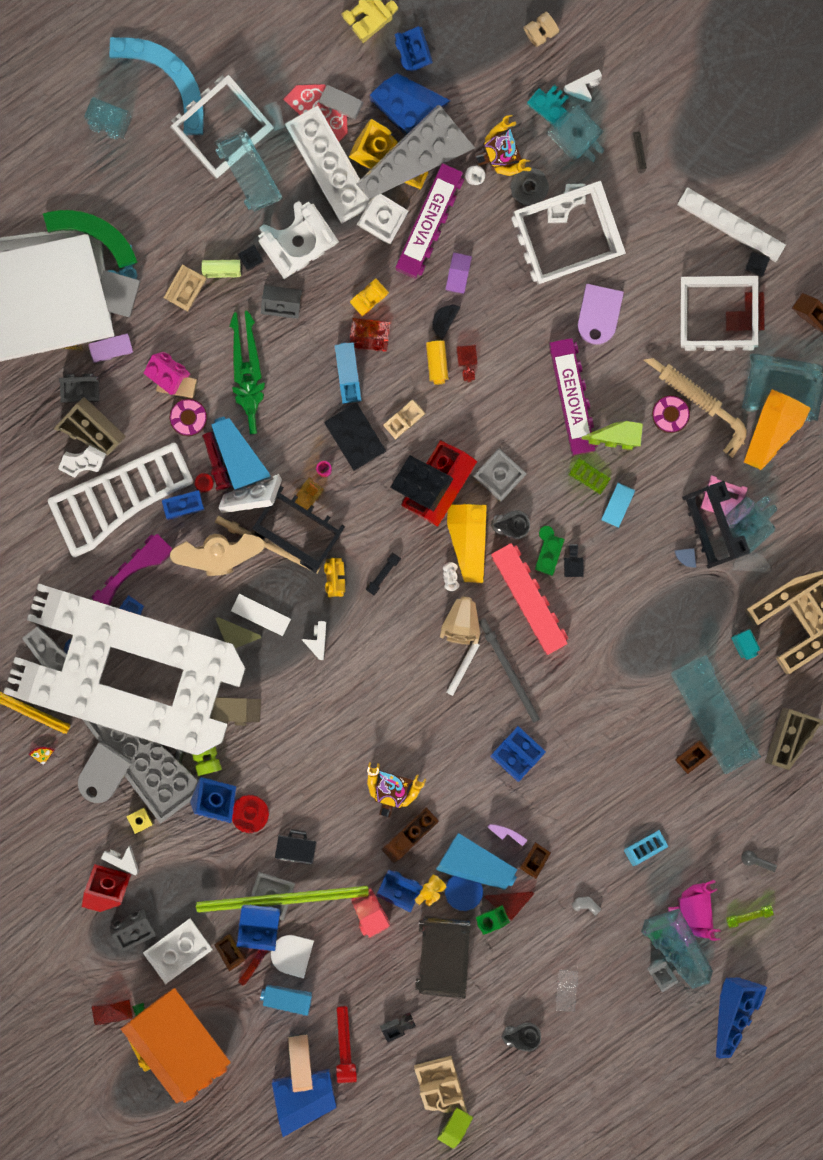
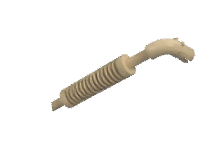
M654 358L645 359L646 363L661 373L659 376L661 380L665 379L666 383L669 382L668 385L671 384V387L674 386L675 390L681 391L680 394L684 393L683 396H687V399L690 398V401L693 400V403L699 404V408L703 407L702 410L708 411L710 416L713 417L716 413L731 424L730 427L735 432L732 435V440L723 449V452L727 454L732 448L728 455L733 458L741 445L745 444L744 441L747 434L745 424L739 418L735 419L721 408L722 402L716 401V398L713 399V396L710 397V393L706 394L707 391L701 390L700 386L698 388L697 384L694 385L695 382L691 383L692 380H688V377L685 378V375L682 376V373L679 374L680 371L676 372V368L672 369V365L668 364L665 367Z

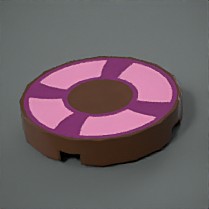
M664 396L655 403L652 409V420L655 426L664 433L672 434L679 432L689 422V406L685 400L678 396Z
M182 399L175 403L170 410V424L175 432L181 436L191 437L197 435L207 425L208 416L206 409L195 399Z

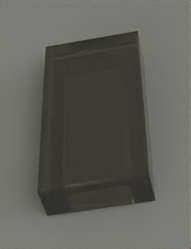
M638 131L633 132L631 138L638 173H643L646 171L647 166L641 133Z

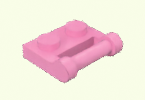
M711 475L707 486L721 482V480ZM725 482L728 491L738 494L737 500L731 498L720 503L725 517L737 520L748 488ZM705 492L700 508L714 513L708 494Z

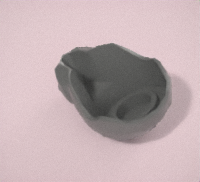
M515 510L505 515H495L491 522V527L498 534H504L513 539H521L530 531V520L526 513Z
M531 1022L522 1023L517 1027L507 1026L501 1036L504 1043L508 1046L527 1052L537 1049L541 1043L540 1029Z

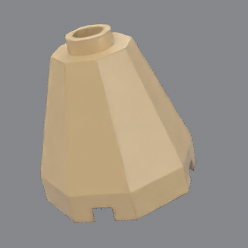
M461 597L456 599L442 625L441 638H444L445 635L449 642L469 645L470 641H474V644H478L480 637L476 603L471 598Z

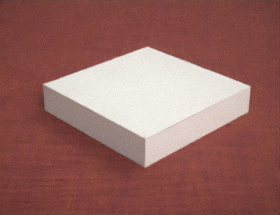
M379 194L371 198L357 225L385 243L391 244L408 210L384 195Z

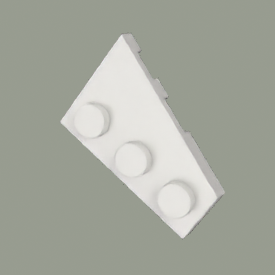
M280 475L273 476V480L265 483L263 480L256 482V486L247 489L243 487L224 494L219 510L221 513L272 506L282 481Z

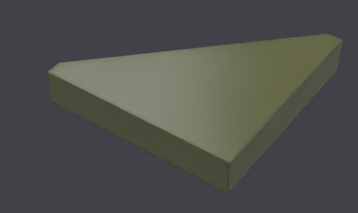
M219 617L215 618L224 641L233 644L235 649L262 638L261 635Z

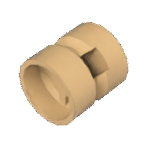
M548 12L537 17L536 22L531 21L524 26L525 33L535 47L546 42V37L551 38L559 33L558 26Z

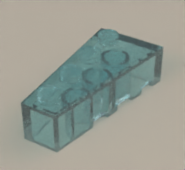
M676 909L645 919L641 933L645 937L648 936L652 941V945L665 955L668 963H672L676 967V971L692 989L710 984L713 970L681 910Z

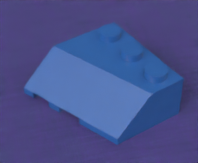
M398 73L385 80L370 94V101L405 136L437 105L444 108L450 102L449 99Z
M330 1069L311 1072L312 1090L293 1092L292 1076L272 1080L277 1115L283 1137L337 1108Z

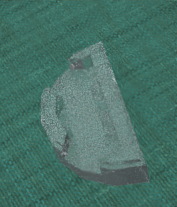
M754 552L737 558L732 568V571L771 572L770 564L761 554Z

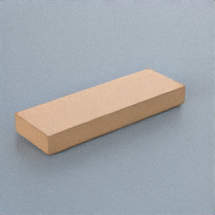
M308 1035L288 1037L293 1092L312 1090Z

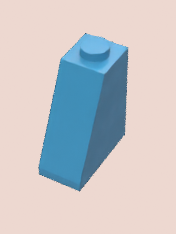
M354 343L335 345L342 403L360 402L361 394Z
M267 985L266 989L261 991L260 1000L263 1001V1006L308 1016L312 992Z

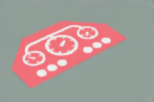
M296 85L283 100L299 115L319 106L337 140L340 142L348 133L347 116L339 114L337 110L323 106L318 102L326 85Z

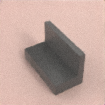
M264 285L261 314L298 319L302 290Z

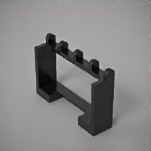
M725 481L709 485L682 497L683 501L686 500L690 510L688 516L693 518L697 529L694 532L695 535H699L703 546L701 552H705L709 563L706 565L708 569L750 554L744 535L733 539L720 502L731 499ZM705 492L708 494L730 557L718 560L715 557L695 501L696 496Z
M280 485L274 504L278 499L282 500L334 533V538L319 561L315 560L261 526L274 504L265 508L253 526L251 533L260 537L266 543L271 541L301 560V565L317 573L345 526L342 524L338 530L328 524L330 516L327 515L325 520H322L311 513L314 506L311 505L308 510L295 503L298 499L297 495H294L292 500L281 494L284 487Z

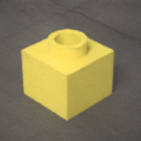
M142 808L127 816L135 834L154 825L146 808ZM138 817L143 819V823L140 825L136 823Z

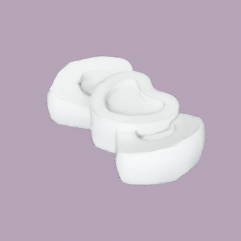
M448 562L443 566L444 587L449 591H455L459 588V583L456 581L458 577L456 570L458 567L452 562Z

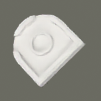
M286 935L276 941L275 951H271V959L274 966L283 973L304 978L314 940L296 935Z

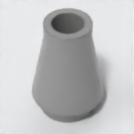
M277 101L263 107V113L274 127V131L285 127L281 106L278 105Z

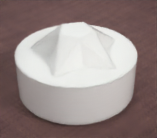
M480 166L469 167L465 173L467 182L471 185L481 184L485 179L484 169Z

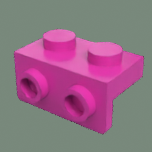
M165 352L153 354L143 374L170 395L176 394L183 378L189 377L190 373L182 364L171 359L172 357Z

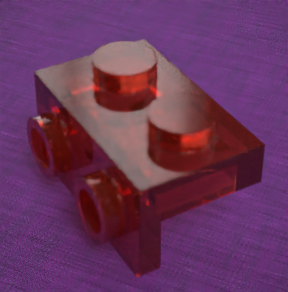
M352 318L349 343H354V348L386 352L390 322Z

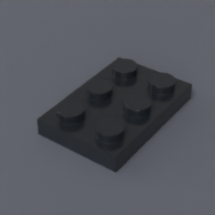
M357 402L324 422L353 471L386 452Z
M409 455L390 488L434 512L453 478Z

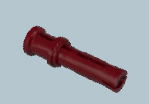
M214 432L203 434L202 437L212 466L211 475L214 476L217 486L215 487L216 491L232 487V483L229 482L227 476L228 470L226 466H223Z

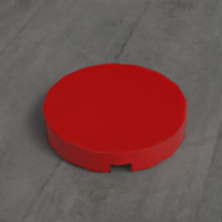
M246 795L235 801L232 822L237 829L245 833H254L264 828L268 822L269 810L263 799L255 795Z

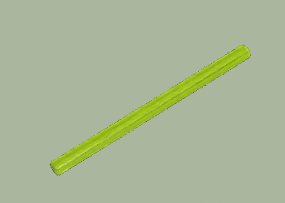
M368 886L202 901L196 903L197 912L240 909L242 905L272 906L369 896Z

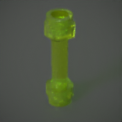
M765 905L760 910L740 916L732 915L726 917V921L730 929L738 927L740 923L753 919L774 916L771 905Z

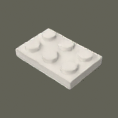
M190 918L144 951L143 954L164 983L167 984L212 951L213 948Z

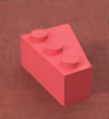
M369 889V896L351 899L360 920L358 926L363 935L367 934L370 938L390 927V921L372 889Z

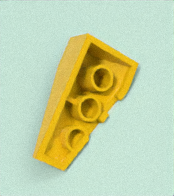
M370 119L355 141L349 158L372 169L399 142L391 135L388 128ZM427 171L404 183L421 189L429 172Z
M451 505L447 511V526L464 582L483 583L487 505Z

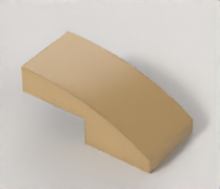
M412 399L383 426L396 440L426 413Z

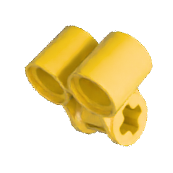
M376 278L363 291L359 292L350 303L361 316H364L385 298L389 292Z

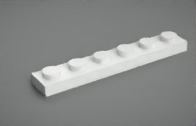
M688 187L677 204L774 262L777 261L786 246L784 243Z

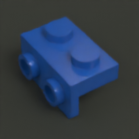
M418 26L407 32L395 34V45L400 50L401 64L406 70L415 71L433 63L422 27Z
M388 870L376 896L411 913L415 905V898L420 894L423 886L419 885L415 880L402 877L397 871Z

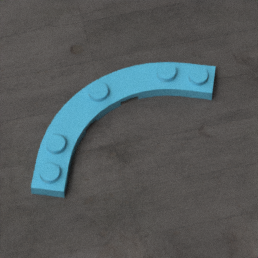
M110 37V58L143 60L157 65L170 76L180 91L184 114L187 112L186 107L192 101L197 103L202 99L194 76L183 61L174 53L151 41L138 38ZM203 106L184 122V133L186 135H203Z

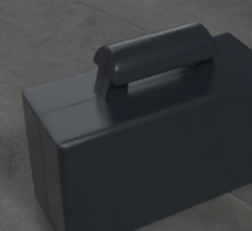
M291 829L288 836H278L275 858L308 863L309 865L313 864L316 841L307 840L305 831ZM292 833L304 835L303 839L294 838Z

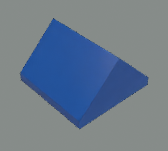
M200 777L190 801L194 814L231 823L236 786Z

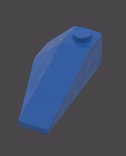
M739 977L725 979L720 994L716 1047L717 1058L732 1057L742 1039L741 1033L746 1025L749 1026L751 1024V1015L755 1009L759 1010L767 990L766 986Z

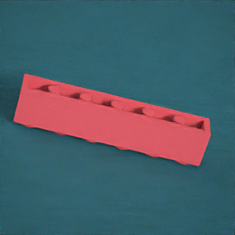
M512 543L492 553L491 557L546 655H549L567 645L566 640L569 638L564 629H559L557 625L559 620L555 613H550L547 608L550 604L545 595L541 597L538 592L541 588L536 579L532 580L528 574L531 570L527 563H522L519 558L522 554L517 545L513 547Z

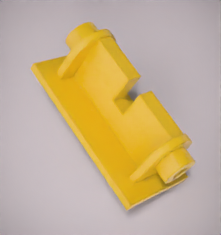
M342 558L326 559L324 564V572L327 577L325 591L328 597H343L346 592L345 579H338V576L344 575V562H342Z

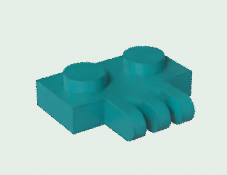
M554 84L547 94L539 88L529 99L527 105L556 128L568 114V111L562 105L569 96L566 94L560 99L559 97L563 91L560 89L555 95L553 92L556 91L557 86Z

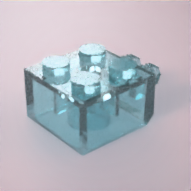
M92 97L84 116L91 130L99 133L101 130L107 132V136L113 139H118V137L124 139L132 119L128 110H123L95 97Z
M578 104L572 105L546 132L571 159H578L584 154L590 161L594 162L596 158L588 150L591 145L597 152L601 154L604 152L602 146L596 141L604 131ZM573 129H577V135L575 136L572 134L574 133Z
M746 496L725 515L733 539L744 535L750 553L776 529L769 520L777 511L776 505H771L762 512L771 502L768 496L763 497L757 503Z

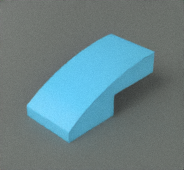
M617 483L601 520L619 528L635 490Z

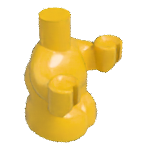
M432 875L428 883L423 885L420 894L415 898V902L420 905L426 900L425 903L430 907L440 898L438 892L445 890L446 884L438 876Z

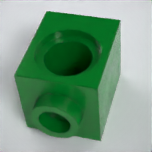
M503 905L475 917L478 928L483 935L501 929L510 923Z

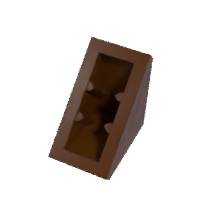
M228 934L214 944L229 971L247 959L241 948L237 947V943L231 934Z

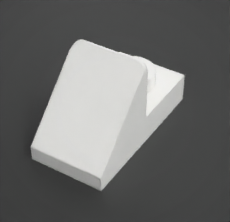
M599 69L565 85V94L591 102L592 97L587 87L593 88L600 83L602 75Z
M318 621V625H314V636L317 637V640L302 639L319 660H324L327 624L325 621Z
M131 845L128 846L123 858H120V853L111 849L109 852L105 851L101 859L135 876L138 874L139 869Z

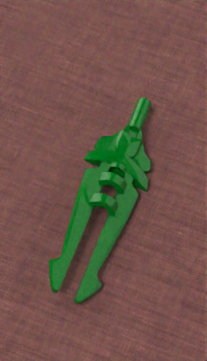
M246 310L244 313L249 362H243L237 312H234L230 322V327L234 330V382L240 385V388L232 387V389L237 394L235 397L236 403L240 404L248 415L250 435L257 434L255 415L259 403L264 400V393L262 391L265 388V383L257 384L262 376L252 331L255 321L249 311Z

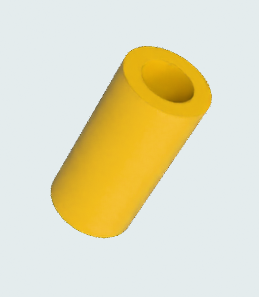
M445 341L427 342L429 380L434 382V385L445 384V380L449 379Z

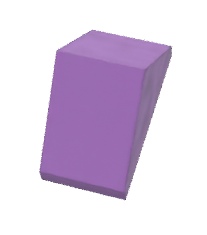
M453 253L446 285L447 291L464 294L472 256Z

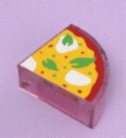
M41 746L33 749L28 755L44 766L55 752V749Z

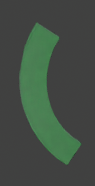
M74 210L42 213L48 233L63 230L81 231L104 243L113 254L119 268L138 263L125 237L105 220L89 213Z

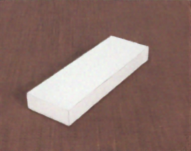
M241 594L238 595L231 610L281 636L284 635L291 621L290 618Z

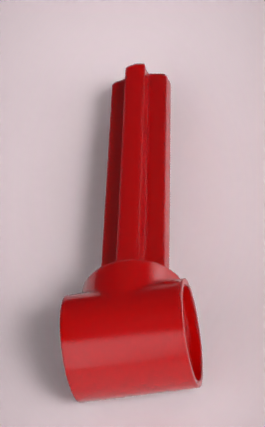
M339 1006L336 1008L340 1064L336 1066L337 1083L357 1082L356 1064L352 1063L348 1007Z

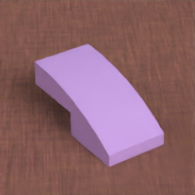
M128 334L100 340L88 345L93 363L110 360L113 357L133 352Z
M489 824L487 826L502 840L508 834L522 846L527 842V839L509 828L496 824Z

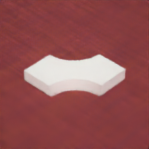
M566 184L564 193L584 187L585 184ZM586 195L547 208L548 223H567L570 211L574 207L586 203Z
M90 445L84 452L79 454L66 451L58 469L74 478L79 472L84 470L98 472L101 469L106 454Z

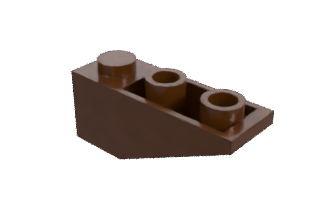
M426 807L381 850L393 863L397 862L439 820Z

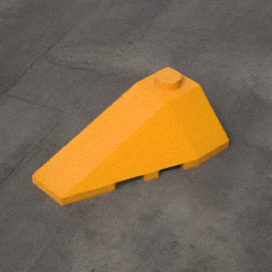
M772 389L763 406L744 463L762 470L777 454V451L790 440V437L803 426L811 408L790 396Z

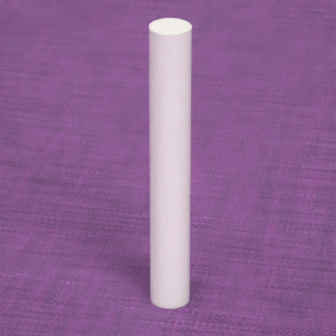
M472 642L446 693L454 695L480 646L479 644Z

